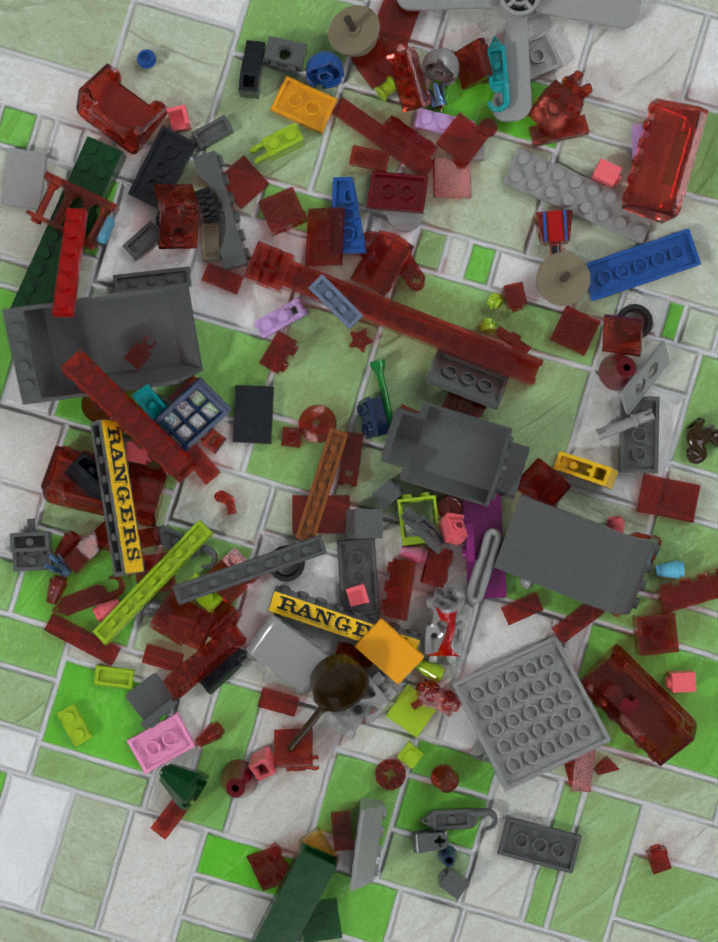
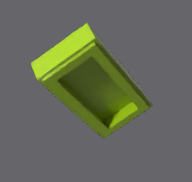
M97 664L94 684L132 689L135 669Z

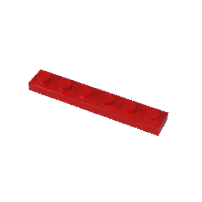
M67 208L52 311L54 317H74L88 216L87 209Z

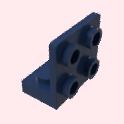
M366 397L360 400L357 405V413L359 417H362L363 424H361V430L363 435H366V439L387 435L389 427L382 397L371 399Z

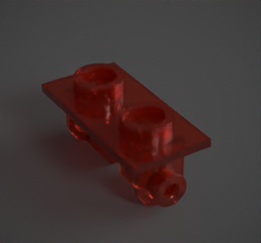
M338 642L335 654L350 655L363 668H372L373 662L354 645L347 642Z

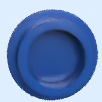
M145 49L137 55V62L140 67L150 69L156 63V56L151 50Z

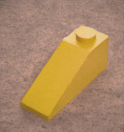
M559 451L553 468L554 470L612 490L618 475V471L611 467Z

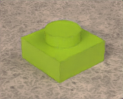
M408 741L397 755V758L413 769L424 752Z

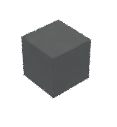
M346 509V538H382V509Z

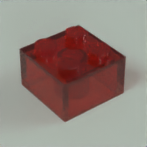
M668 611L632 615L636 654L647 656L679 652L675 613Z

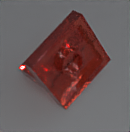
M478 38L454 52L459 62L458 74L462 90H468L477 84H489V77L493 76L485 38Z

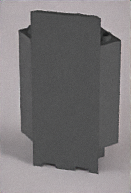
M423 401L420 413L399 407L396 408L380 461L401 467L402 472L399 480L488 507L490 501L495 500L496 494L511 499L515 498L530 447L513 442L514 437L511 436L513 428Z

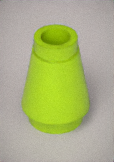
M421 660L416 667V670L432 682L436 681L440 683L446 670L440 664L430 663L425 660Z

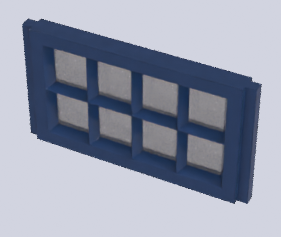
M199 377L163 409L153 421L180 448L187 452L227 416L232 408Z

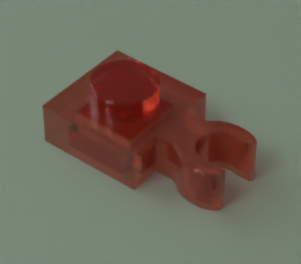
M149 335L143 339L142 345L136 342L124 357L125 360L138 370L152 355L148 350L154 348L157 343L155 341L152 345H149L147 343Z

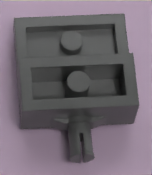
M27 519L28 530L22 533H10L13 572L50 570L44 567V564L53 565V560L49 557V554H53L52 531L42 532L35 530V519Z

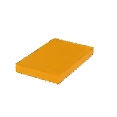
M286 75L270 111L322 135L338 99Z
M382 618L355 644V647L398 685L424 658V655Z

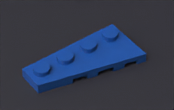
M351 176L333 177L330 254H367L354 178Z

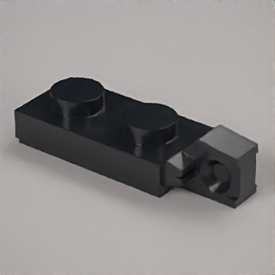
M239 648L234 653L225 654L198 678L208 694H213L242 666L241 663L248 657L246 652Z

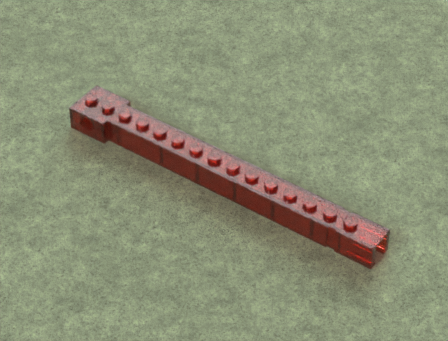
M257 242L244 275L246 281L279 294L285 289L324 305L309 290V287L323 274L363 315L360 320L490 371L498 372L500 375L529 387L534 386L535 376L539 367L543 364V359L512 347L508 348L500 342L295 262L293 254L263 242Z

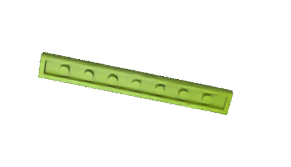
M199 519L92 632L104 645H108L214 533Z

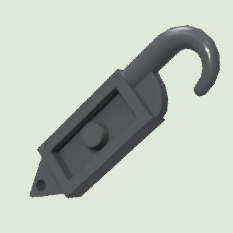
M165 525L147 528L155 539V543L171 549L185 535ZM203 544L191 559L197 557L201 551L211 556L212 561L208 565H201V568L211 569L217 564L218 554L212 547Z
M490 808L432 809V812L421 818L420 822L432 827L433 830L472 829L477 825L478 816L488 815L492 818V823L490 826L485 827V830L489 831L495 828L498 818L495 811Z

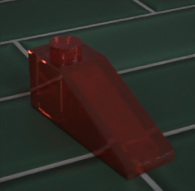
M104 521L62 560L75 574L81 573L109 545L106 522Z

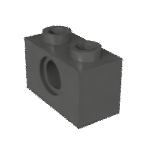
M269 36L264 56L265 64L272 69H279L280 67L291 73L303 72L307 44ZM283 53L290 54V57L288 59H282L281 55Z

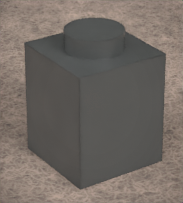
M389 479L372 495L385 509L402 494L400 492L402 487L396 480L392 482Z
M451 866L447 867V869L443 868L437 877L439 879V887L457 900L469 885L468 879Z

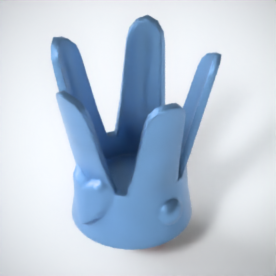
M444 82L442 86H438L437 83L433 84L434 94L431 89L425 87L431 99L433 109H440L443 112L442 108L447 106Z
M49 554V557L57 566L44 564V567L50 569L49 572L58 573L63 578L68 577L72 572V565L65 562L60 554H58L60 559L53 554Z

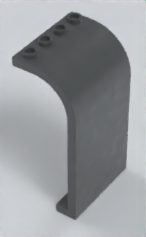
M523 493L519 497L494 567L598 609L628 615L631 613L632 608L637 609L640 598H637L639 590L644 591L647 583L644 577L646 573H651L654 565L651 559L653 555H658L661 545L658 544V538L642 539L538 501L531 498L530 495Z

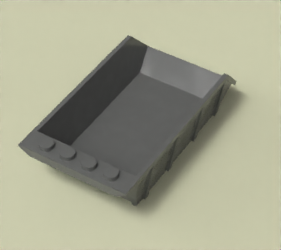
M188 283L79 298L76 300L74 317H54L52 313L54 301L2 309L23 405L97 395L65 364L79 349L119 387L106 391L137 390L146 384H149L151 388L179 384L203 371Z

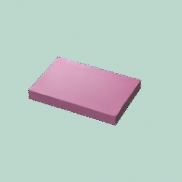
M178 712L162 720L153 728L149 727L127 740L145 774L196 746Z

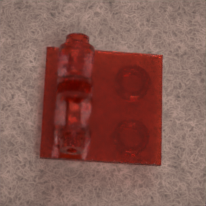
M277 842L271 844L270 848L246 856L263 891L279 886L289 867L288 861L284 860L286 858L285 855L282 856L281 846Z

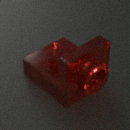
M654 844L648 850H645L653 874L672 869L667 855L668 850L664 845Z

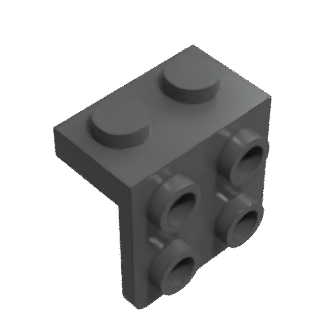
M156 673L151 674L126 694V699L143 719L140 724L144 729L148 726L151 728L161 722L159 718L162 715L168 716L176 710L174 706L178 703V700Z

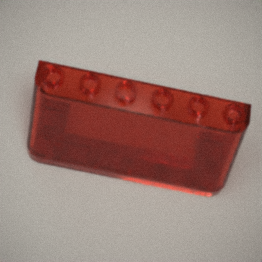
M656 98L650 102L647 109L649 114L642 126L644 130L643 135L637 143L639 149L632 161L633 169L627 178L628 187L623 193L621 208L663 224L677 217L682 208L708 117V109Z
M55 445L41 484L44 499L54 505L104 516L103 503L96 497L92 499L64 474L67 468L83 451L96 462L95 454L85 450H73L68 446L61 447ZM127 462L129 465L130 482L132 484V496L135 503L136 520L139 525L154 527L159 517L168 472L161 468L154 469L146 467L144 464Z
M615 644L579 679L594 704L603 709L611 721H615L620 726L622 732L629 735L634 740L636 746L642 748L648 754V757L659 766H662L695 740L697 723L694 718L620 645ZM622 693L627 698L632 695L640 703L628 718L613 704Z

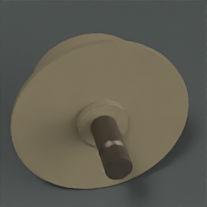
M354 5L343 9L333 18L329 26L328 38L331 46L337 52L352 57H361L368 54L375 47L379 35L380 22L378 16L372 9L362 5Z
M568 252L555 253L547 257L539 266L536 275L537 288L542 297L551 304L557 306L573 305L580 301L587 293L590 286V272L585 262L578 256Z

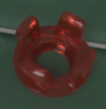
M579 70L563 77L561 81L565 97L577 105L582 104L584 99L589 97V93L593 92L591 83L581 87L578 85L577 82L583 77V73Z

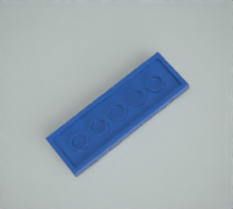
M689 228L585 263L590 272L588 293L591 302L700 266L701 262Z

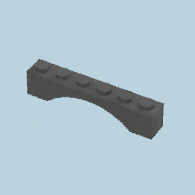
M211 151L193 157L198 176L214 189L224 209L225 235L220 254L225 269L230 271L249 265L251 253L244 244L246 236L244 230H240L238 222H241L239 212L235 211L233 206L236 202L233 193L229 192L228 185H230V180L227 173L224 174L223 171L225 163L222 155H219L216 151Z

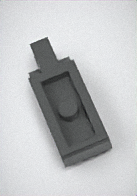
M410 507L401 515L400 518L437 554L449 544L444 543L440 530L424 515L419 516Z

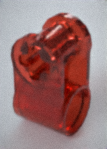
M410 253L393 264L411 290L420 291L424 288L425 276ZM414 278H416L417 280L420 279V283H419V284H418L417 282H414V283H413V279H414Z

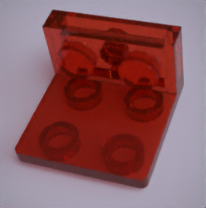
M293 187L258 202L273 237L308 222L305 211L302 209Z
M169 591L152 618L149 628L182 647L203 609L190 601L179 605L175 593Z

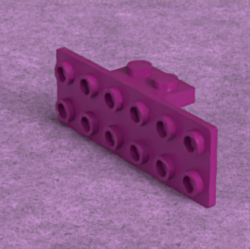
M496 494L495 500L490 501L488 507L462 499L463 515L465 517L463 523L468 534L465 539V546H462V557L466 558L467 586L484 533L491 528L500 531L502 541L498 554L503 544L501 498L498 494ZM493 566L483 599L504 598L507 596L505 571Z

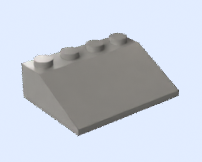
M360 798L350 873V890L354 891L373 883L374 876H378L379 864H376V859L381 856L382 845L378 844L379 837L383 838L384 826H381L382 818H386L387 807L384 806L383 800Z

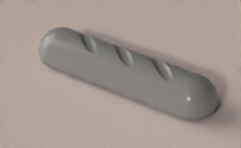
M488 529L483 535L465 592V598L470 604H479L484 598L502 541V535L497 529Z

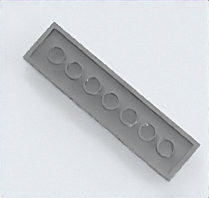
M519 147L502 183L560 210H566L569 214L639 245L643 243L658 210Z

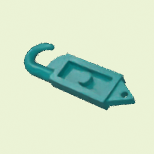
M494 36L489 48L486 49L489 86L494 93H502L503 103L501 106L495 107L491 101H488V106L494 112H502L510 104L507 51L505 45H502L497 37Z

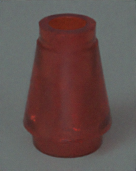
M72 530L64 533L54 552L55 555L59 557L58 554H60L64 559L80 545L81 537Z
M55 574L49 579L46 599L48 603L54 605L58 603L68 586L67 578Z
M211 722L195 738L196 743L202 748L221 739L225 731L219 722Z

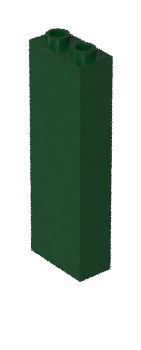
M301 842L259 922L251 942H297L337 867V857Z

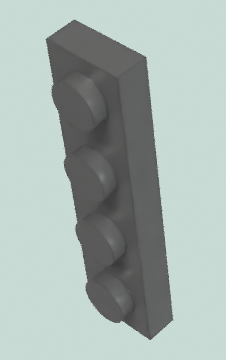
M189 266L113 275L115 294L188 283L189 287H192Z

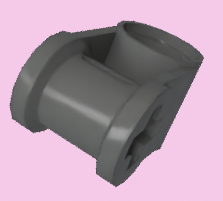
M420 829L411 832L414 853L443 850L448 846L449 839L446 830ZM437 836L442 837V842L438 841Z

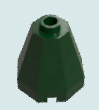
M170 763L168 766L164 765L159 772V775H161L159 781L177 806L184 811L192 806L190 804L191 800L196 802L207 785L208 781L206 779L209 778V775L203 771Z

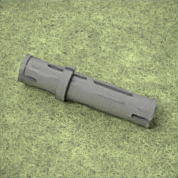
M651 408L635 415L632 413L630 417L596 429V432L601 441L633 427L635 429L639 428V425L655 420Z

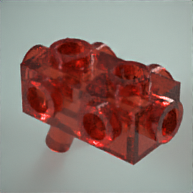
M427 679L419 681L416 686L417 700L411 703L414 710L425 705L428 708L436 709L448 717H451L453 712H457L461 705L454 692L443 689L435 681Z

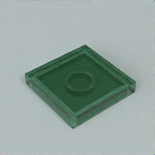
M337 897L319 900L303 930L304 942L342 938Z

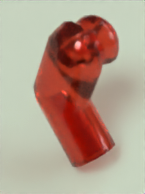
M219 490L214 494V499L217 502L226 505L227 515L237 513L233 495L224 490Z

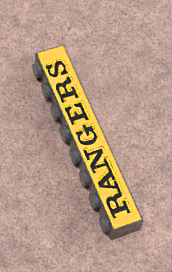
M120 418L100 419L90 423L114 577L145 572L144 560L142 558L138 522L135 515L129 465L125 453L126 446L122 434L123 427Z
M276 585L267 610L268 612L356 642L380 619L377 616H366L360 610L354 609L352 611L346 609L344 605L335 603V605L328 603L326 599L321 597H310L304 591H293L286 585ZM395 622L388 623L418 649L422 634H419L417 630L408 628V630L401 628Z

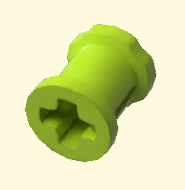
M388 76L381 86H376L374 89L378 96L386 102L388 100L387 97L394 91H399L400 87L391 76Z

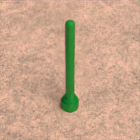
M385 359L370 362V367L377 376L387 423L390 428L393 413L383 372L385 371L384 367H386Z

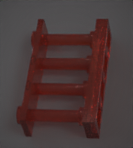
M46 171L43 178L47 182L48 188L36 213L27 209L26 214L31 217L30 221L38 225L44 223L64 232V227L60 224L72 199H75L77 196L83 199L81 209H87V212L93 205L100 207L101 212L89 237L84 239V247L90 250H94V248L100 250L102 246L95 241L107 216L111 215V213L117 215L120 210L119 206ZM60 188L65 191L64 194L66 195L54 220L51 221L44 218L43 215L55 190L58 191Z

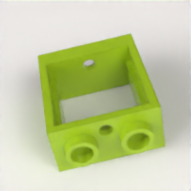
M431 492L419 493L420 497L412 498V494L400 495L401 499L397 500L402 546L425 543L419 536L406 537L405 522L400 518L403 514L402 504L430 501L433 525L440 530L438 526L436 495L431 496Z

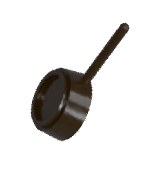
M335 654L324 658L315 666L310 675V687L314 700L319 707L287 747L288 751L292 752L295 750L325 711L338 712L349 709L365 696L369 687V676L354 657L347 654Z

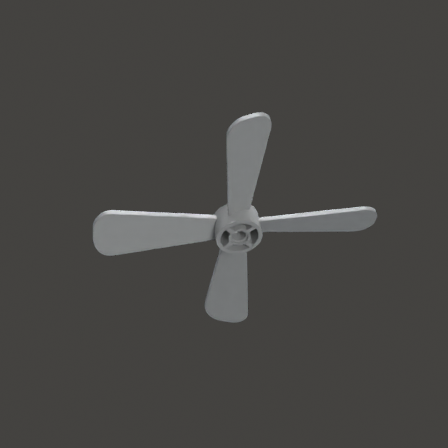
M397 0L400 7L408 11L498 8L502 17L507 20L503 45H505L507 51L510 104L506 110L502 112L492 111L496 119L502 122L520 121L529 114L532 107L528 20L534 13L627 29L635 24L640 15L641 0H523L520 2L516 0ZM494 93L492 104L495 107H499L503 103L502 93Z

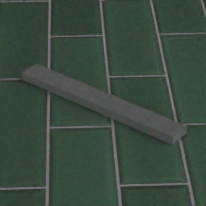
M321 535L172 587L177 602L180 605L326 554L327 551Z

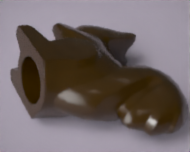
M700 417L686 427V440L689 448L686 450V456L688 461L693 464H700L706 460L707 449L705 445L708 442L718 447V429L713 430L715 426L711 424L704 427L705 419Z

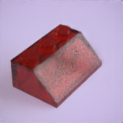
M415 46L387 55L403 113L430 105V93L426 87L425 76L421 70L419 55L416 52Z
M379 230L367 249V254H364L350 279L373 293L385 297L391 290L394 280L401 273L404 263L410 258L414 246L398 234Z
M393 558L392 562L388 561L387 573H390L389 581L385 580L383 590L387 592L386 600L382 599L380 610L384 611L383 616L407 621L416 562Z

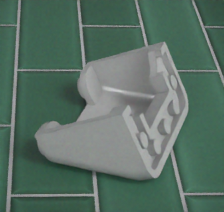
M271 613L245 648L247 651L246 655L254 661L256 659L293 685L292 689L299 695L303 693L307 695L311 690L310 675L313 669L321 660L332 654L328 651H321L322 648L320 646L318 647L288 625L286 621L283 623L280 615Z

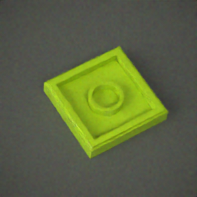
M406 684L394 701L395 704L390 707L385 716L417 738L439 705L409 684Z

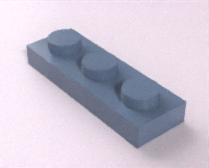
M323 274L309 287V290L349 330L363 317Z

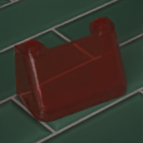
M107 63L78 90L76 110L81 118L127 152L135 155L143 148L168 114L166 109L168 107L158 100L152 101L150 105L121 84L120 71Z

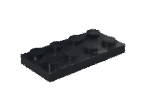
M162 126L128 195L158 210L161 209L162 205L168 203L197 146L196 142Z

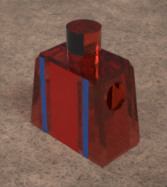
M573 210L535 213L534 221L540 245H549L550 255L561 252V245L568 244L570 241Z

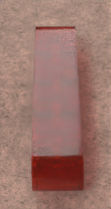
M235 623L226 626L164 679L163 684L172 698L179 699L241 648L246 642V637Z

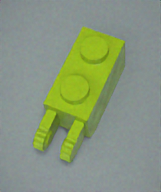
M295 122L261 139L262 142L251 147L249 152L253 154L265 149L266 153L254 160L257 165L269 159L274 161L305 146V142Z

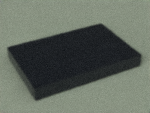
M236 385L233 442L272 444L274 387Z

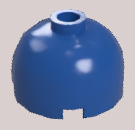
M322 51L312 55L308 60L306 79L311 86L323 85L322 89H328L342 82L344 68L341 59L336 54Z

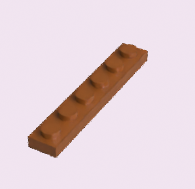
M330 428L295 538L304 541L317 535L349 433Z

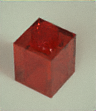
M523 282L502 287L506 310H512V313L522 311L523 307L527 305Z

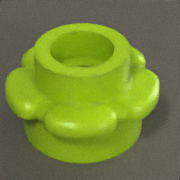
M494 292L489 297L487 305L490 306L491 310L499 309L504 302L502 299L503 295Z
M492 318L483 319L482 323L479 324L483 333L496 331L497 322H493Z

